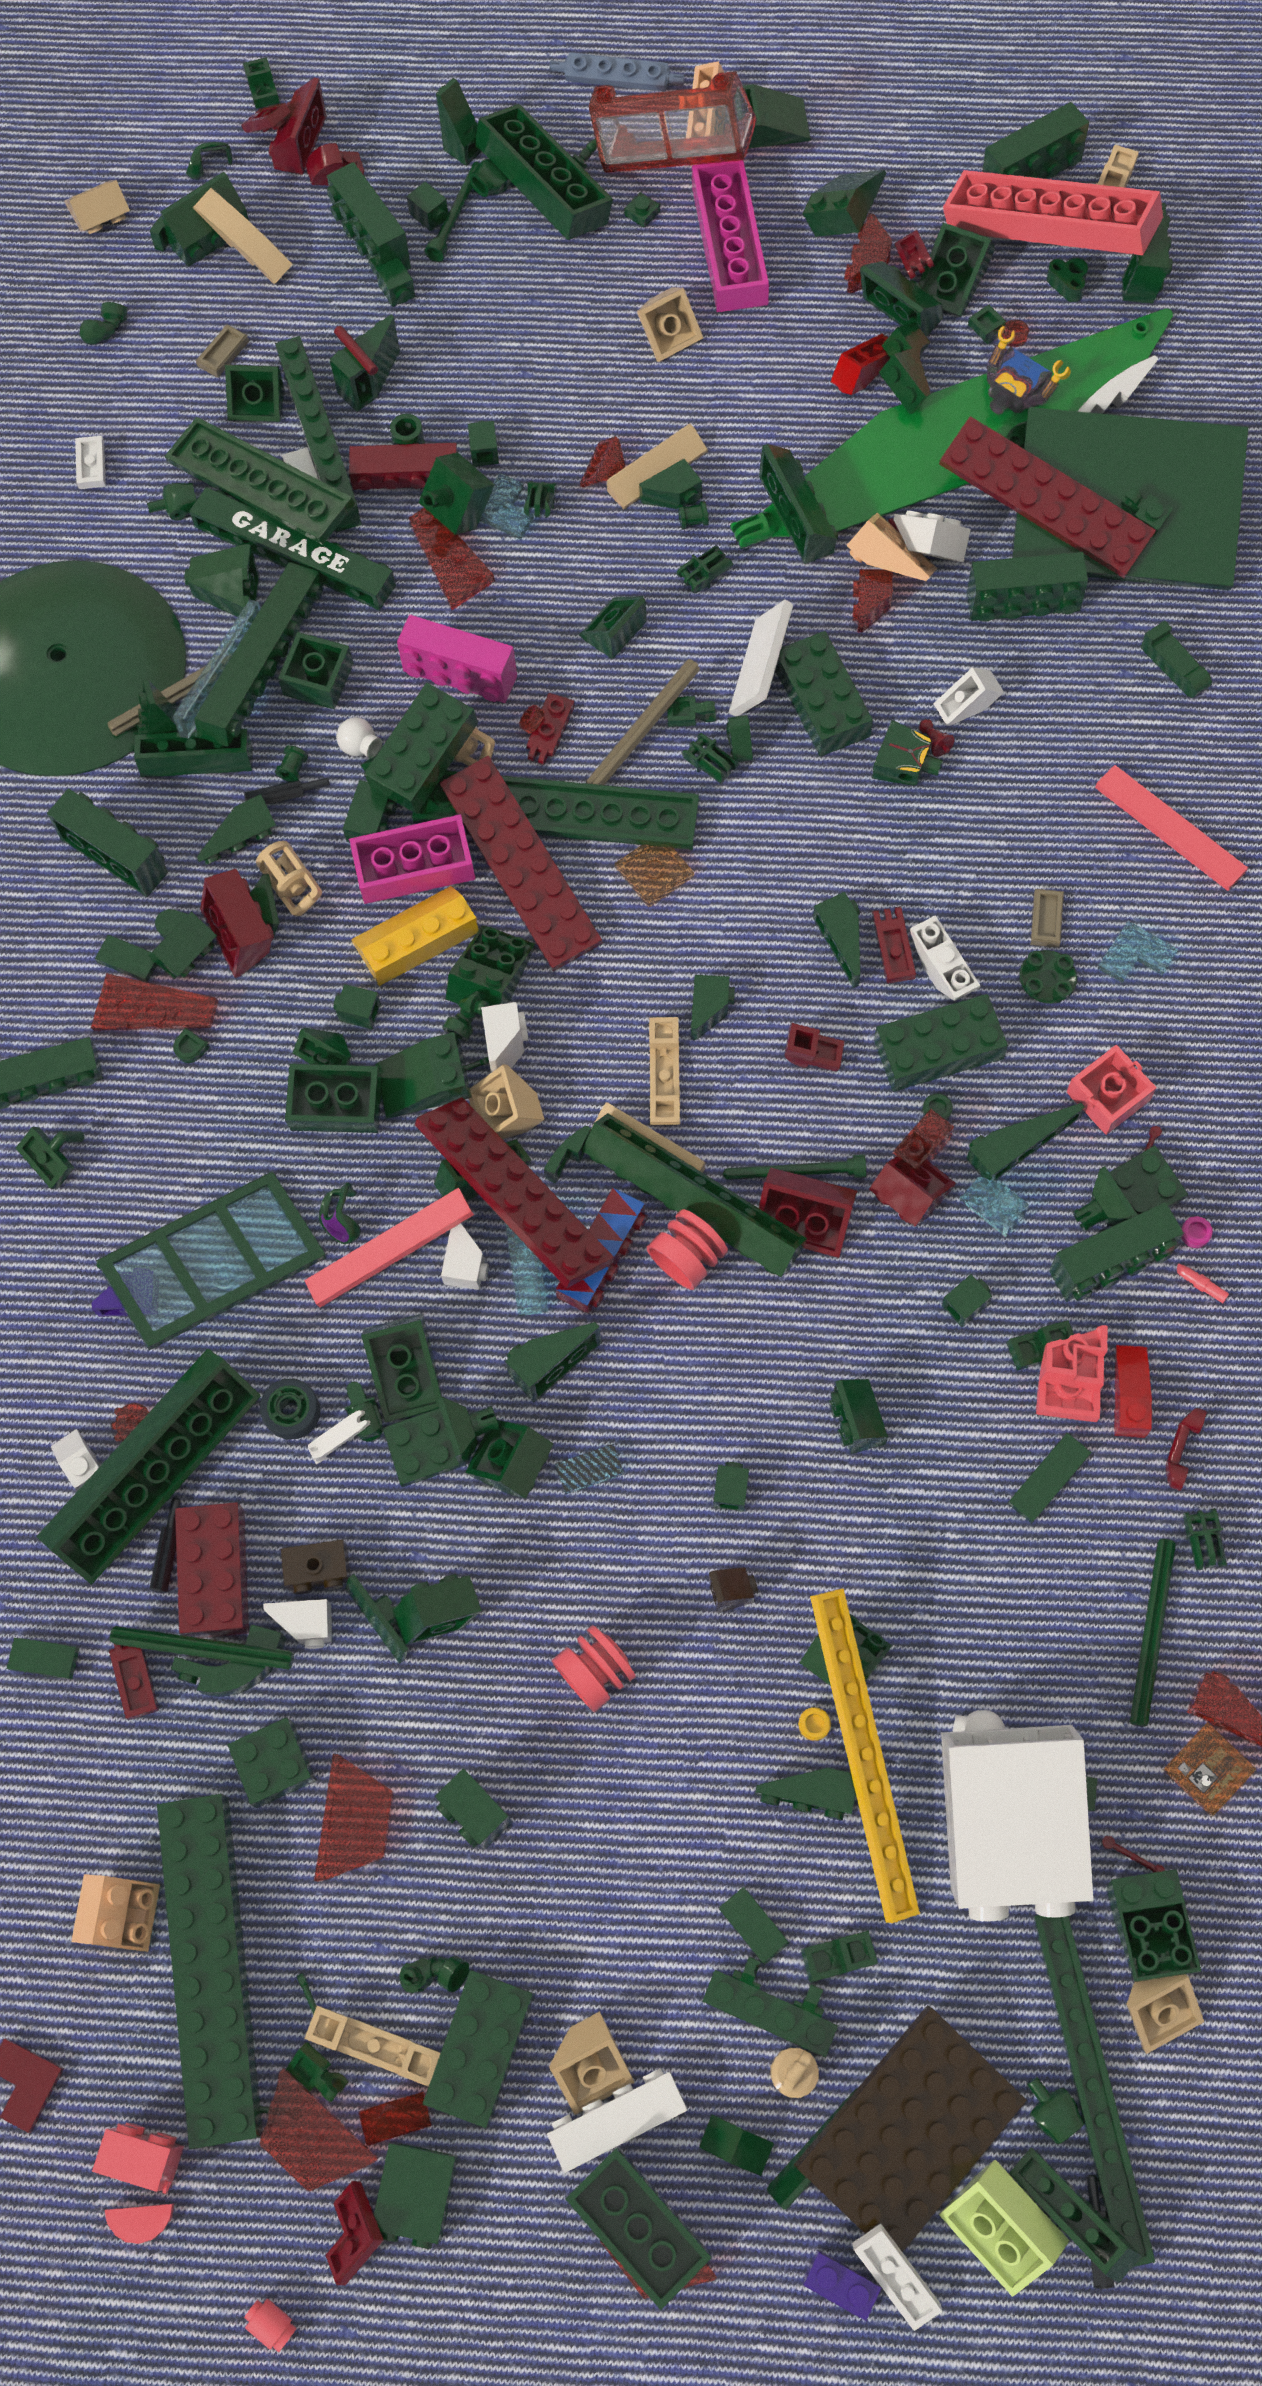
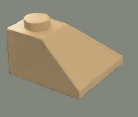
M671 287L649 299L637 311L657 362L703 339L684 288Z
M501 1065L470 1088L472 1098H469L470 1105L502 1139L526 1133L545 1120L537 1093L508 1065Z
M1187 1974L1134 1982L1127 2007L1146 2054L1204 2023Z
M600 2011L569 2028L549 2065L553 2076L575 2115L582 2112V2108L598 2099L602 2101L613 2095L612 2092L630 2083H635Z

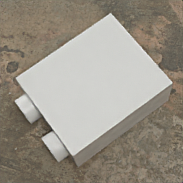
M1073 1725L941 1733L950 1886L958 1908H969V1917L974 1920L998 1921L1009 1916V1906L1035 1904V1913L1040 1916L1065 1917L1076 1912L1075 1902L1093 1901L1084 1740Z

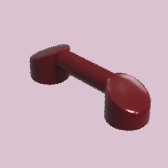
M1198 1407L1193 1409L1178 1424L1166 1461L1168 1484L1170 1488L1178 1491L1182 1490L1189 1470L1188 1467L1179 1464L1190 1431L1197 1434L1200 1433L1207 1411Z

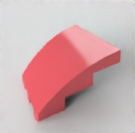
M1102 1325L1096 1330L1083 1334L1077 1333L1071 1335L1068 1339H1059L1045 1345L1038 1383L1037 1415L1097 1423L1100 1419V1389L1104 1385V1356L1107 1353L1108 1326Z

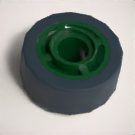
M295 1378L282 1379L273 1383L264 1392L260 1401V1415L266 1427L275 1436L286 1440L299 1439L308 1435L316 1427L320 1418V1403L313 1389L305 1382ZM290 1403L297 1404V1409L293 1414H283L286 1405Z

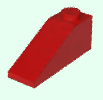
M881 333L841 353L830 382L836 385L841 392L849 395L865 389L890 359L882 347L888 337Z
M1116 1345L1114 1436L1146 1438L1152 1429V1394L1147 1347Z

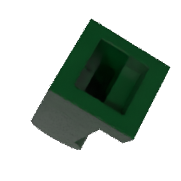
M1164 620L1145 633L1141 649L1188 697L1194 698L1212 685L1211 677L1207 670L1199 666V663L1171 634L1172 627Z

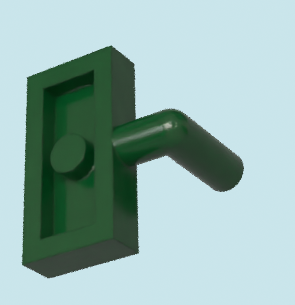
M32 1127L15 1149L50 1189H58L75 1168L59 1149L64 1143L82 1142L84 1134L82 1131H59L50 1140L40 1127Z

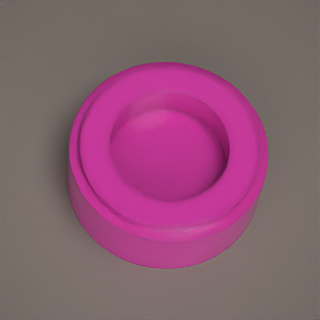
M1190 1217L1181 1227L1184 1232L1181 1238L1182 1241L1192 1248L1205 1246L1212 1237V1226L1203 1217Z

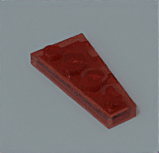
M422 508L408 518L414 535L428 559L430 568L434 572L442 592L445 594L451 611L495 582L492 572L459 535L453 534L425 508Z
M106 973L91 1029L94 1031L211 1028L219 1000L215 997Z

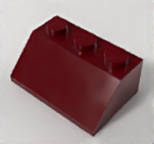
M315 77L297 89L291 101L286 104L291 112L284 117L286 122L277 128L275 140L271 141L269 146V156L272 157L274 169L300 175L304 174L307 159L313 152L327 117L320 79Z
M237 868L204 878L200 910L209 928L217 935L215 940L234 977H240L269 954L271 942L274 940L273 931L269 924L264 923L260 905L257 901H253L250 896L249 884L245 878H241Z
M771 1167L764 1182L758 1208L807 1238L803 1246L804 1249L839 1258L851 1219L857 1190Z

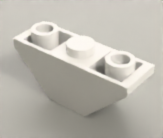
M936 915L910 928L921 964L937 990L955 1001L980 988L979 982Z

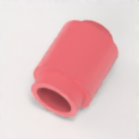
M268 2298L263 2304L257 2299L244 2317L249 2321L245 2329L269 2350L273 2347L277 2352L281 2351L297 2329L290 2323L292 2319Z

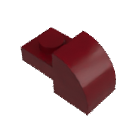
M329 143L318 147L310 154L306 162L311 184L328 185L327 175L352 162L356 164L364 175L365 171L359 152L339 151L337 143Z
M791 1023L788 1031L785 1058L792 1064L802 1068L812 1065L837 1072L841 1066L844 1041L819 1035V1029Z

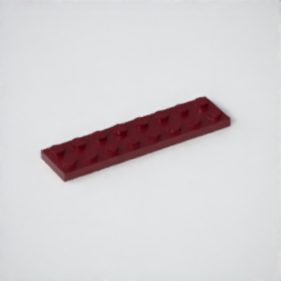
M971 416L939 462V465L1075 549L1083 552L1122 578L1126 577L1156 532L1154 528Z
M489 755L440 782L443 792L457 815L461 814L463 825L552 971H556L603 943L601 937Z
M463 1097L417 1117L415 1126L566 1289L611 1265L614 1256Z

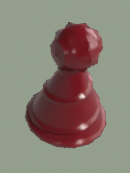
M930 719L921 720L918 729L922 734H927L928 738L931 739L932 755L939 757L949 753L954 745L955 737L933 729L934 725Z

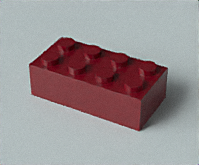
M238 1502L175 1508L179 1634L197 1638L248 1634L249 1613L244 1509Z

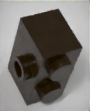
M343 1539L281 1548L284 1586L288 1591H293V1594L311 1593L312 1588L324 1586L325 1590L340 1589L344 1587L343 1583H347L350 1577L348 1548Z

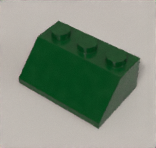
M225 172L220 173L160 212L171 249L188 267L202 260L205 256L226 243L193 208L210 188L249 221L247 210Z
M879 261L863 265L860 268L863 298L900 326L915 322L927 337L943 319V308L939 298L933 294H927L916 281H910L905 278L897 267L889 266L885 262Z

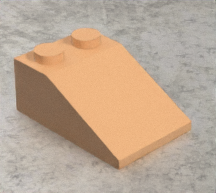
M878 513L871 517L846 545L851 549L849 551L850 555L860 563L864 561L867 565L927 581L938 569L923 554L909 551L901 534Z

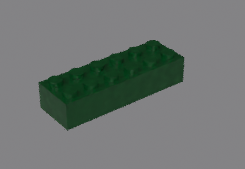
M520 104L479 118L475 145L567 240L608 224L613 198Z

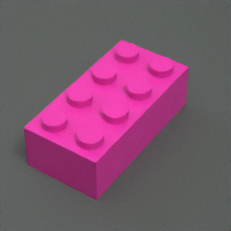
M410 614L397 640L403 672H406L408 675L415 678L423 677L432 680L437 685L455 687L466 694L474 693L492 702L506 703L517 678L513 646Z
M461 814L349 839L364 904L476 880Z

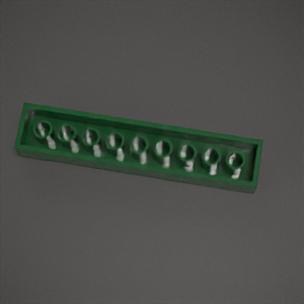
M215 1794L157 1804L189 2150L264 2137L229 1797L223 1794Z

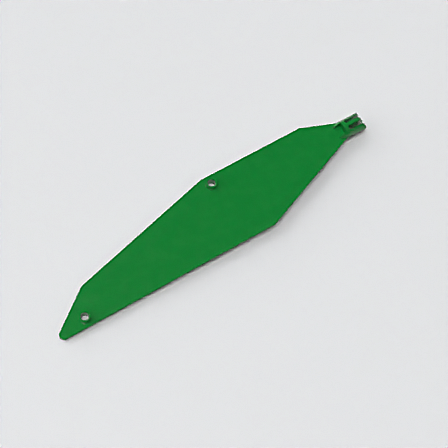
M1165 308L1030 357V359L1049 370L1040 373L1038 382L1033 388V381L1029 377L1019 375L1015 368L1011 366H1005L931 393L913 414H909L902 404L881 411L804 476L806 481L812 483L817 502L823 504L829 525H833L836 531L839 532L868 521L876 513L883 516L970 484L939 465L940 459L970 416L1006 438L1014 426L1027 422L1029 407L1078 411L1109 380L1129 367L1149 358L1170 323L1173 312ZM1062 360L1063 365L1059 368L1058 374L1063 373L1068 366L1071 369V374L1067 379L1059 380L1045 398L1041 395V392L1054 375L1053 365L1055 362ZM1007 372L1013 376L1014 380L1024 382L1027 385L1026 391L1022 397H1019L994 380L1001 373ZM998 395H1003L1008 400L1003 407L993 402ZM773 503L763 512L730 524L731 530L741 549L772 537H790Z

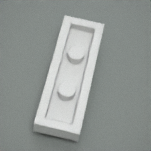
M879 2224L853 2242L855 2253L914 2331L943 2312L940 2302L882 2224Z

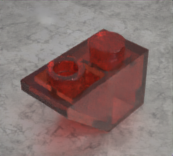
M859 569L858 580H853V597H858V604H853L852 620L858 621V632H864L891 609L893 594L892 571Z
M930 1109L893 1150V1154L914 1171H917L931 1162L951 1140L954 1126Z

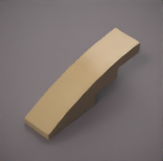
M1114 144L1109 160L1105 164L1100 179L1096 184L1126 188L1139 152Z
M212 188L193 207L230 247L234 246L252 266L255 265L273 284L293 265L252 223Z

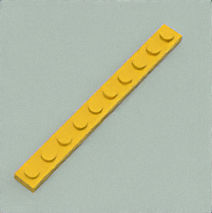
M844 1588L810 1596L885 1921L886 1923H895L918 1915L920 1912Z

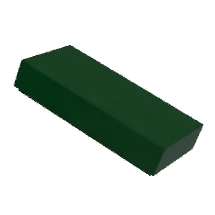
M107 935L95 957L97 963L148 983L158 965L148 956L151 953L150 951L111 935Z

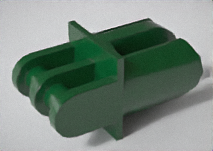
M543 481L541 483L527 482V498L524 505L525 515L530 517L532 507H534L535 518H541L543 509H545V518L550 516L551 509H554L557 493L556 482H553V484Z
M716 544L699 557L693 554L692 559L682 565L676 574L678 577L684 578V583L687 586L690 585L692 587L691 591L695 594L705 587L710 589V582L732 568L733 562L729 558H725L724 552Z
M699 733L697 736L698 740L696 742L692 741L689 744L690 748L683 750L681 754L686 761L697 768L698 773L702 770L722 784L725 778L731 774V770H735L739 766V762L716 745V739L711 740L705 734Z
M351 1382L346 1388L351 1405L344 1409L348 1416L359 1410L365 1411L360 1421L369 1420L370 1425L357 1434V1436L363 1441L374 1442L380 1438L383 1432V1422L377 1407L378 1405L374 1397L367 1399L364 1390L358 1382Z
M1212 1508L1207 1513L1198 1510L1197 1514L1192 1515L1189 1512H1184L1183 1520L1187 1534L1186 1540H1190L1196 1571L1202 1570L1203 1564H1205L1206 1568L1214 1567L1216 1559L1219 1567H1226L1227 1561L1220 1534L1223 1527L1221 1528L1216 1508ZM1212 1521L1213 1529L1207 1530L1206 1522ZM1198 1523L1200 1531H1193L1192 1524Z

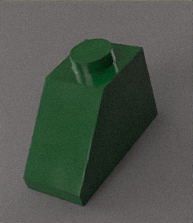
M684 458L639 484L640 501L642 504L677 510L678 505L681 504L683 507L693 505L702 497V480Z
M694 976L691 1040H698L728 1015V1004L734 1005L735 987H729L730 976Z

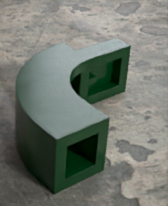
M251 1625L245 1645L283 1650L287 1638L280 1632ZM175 1657L171 1670L179 1674L178 1679L196 1685L197 1681L200 1680L197 1691L203 1695L224 1697L236 1695L253 1688L264 1680L274 1667L233 1661L221 1666H206Z

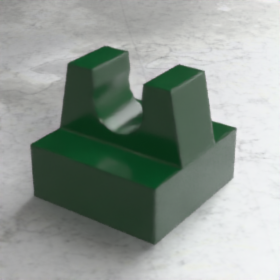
M988 304L969 317L968 326L984 342L990 344L997 338L1000 328L1006 326V320Z

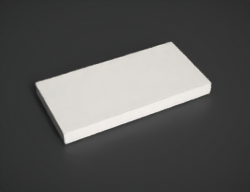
M783 600L755 620L729 713L733 716H740L767 699L793 604L787 600Z

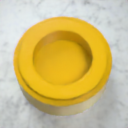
M808 1708L799 1718V1731L804 1738L810 1741L822 1740L830 1731V1717L821 1708Z

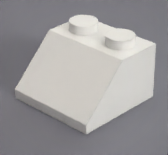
M517 1002L481 1007L491 1073L503 1064L512 1068L524 1053L523 1041H529L524 1012H518Z

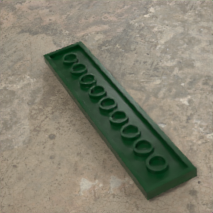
M446 770L417 814L413 812V823L419 824L457 815L443 792L440 782L459 771ZM502 776L537 835L693 850L699 794Z

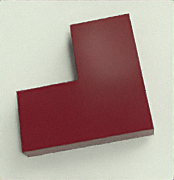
M4 2038L0 2045V2077L13 2083L16 2087L0 2118L27 2133H31L64 2068Z
M351 2181L333 2203L344 2232L325 2255L336 2285L346 2286L384 2241L360 2181Z

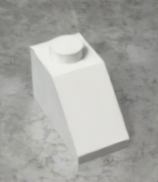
M972 667L934 705L945 724L951 726L986 710L1004 691L990 670Z
M460 1223L450 1229L441 1277L444 1285L479 1290L481 1281H486L489 1264L485 1263L482 1251Z
M77 1429L51 1446L58 1464L77 1491L101 1466Z
M327 1599L264 1604V1611L300 1644H305V1648H323L324 1643L332 1642L331 1604Z

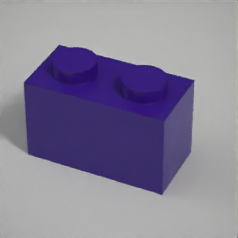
M818 2249L802 2280L803 2286L864 2321H867L881 2290V2286L875 2281Z

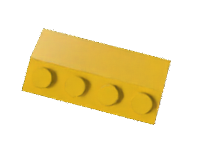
M450 886L351 940L375 981L381 986L477 934L479 929L476 916L464 897Z

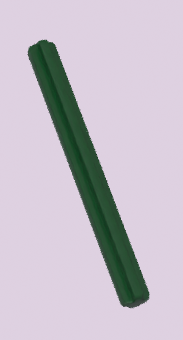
M1160 1539L1157 1543L1130 1716V1724L1138 1727H1146L1149 1723L1176 1547L1175 1541L1170 1539Z
M114 1626L110 1634V1642L115 1645L288 1670L292 1668L294 1654L287 1650Z

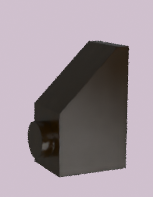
M745 1567L709 1572V1586L717 1613L754 1603V1594L758 1593V1587L754 1575L748 1576Z

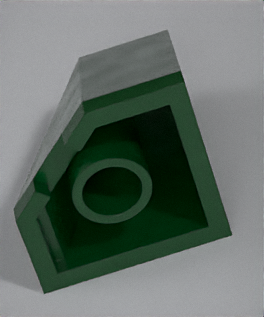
M245 544L192 557L189 569H185L184 574L185 585L189 586L192 596L247 622L254 621L260 574L251 545Z

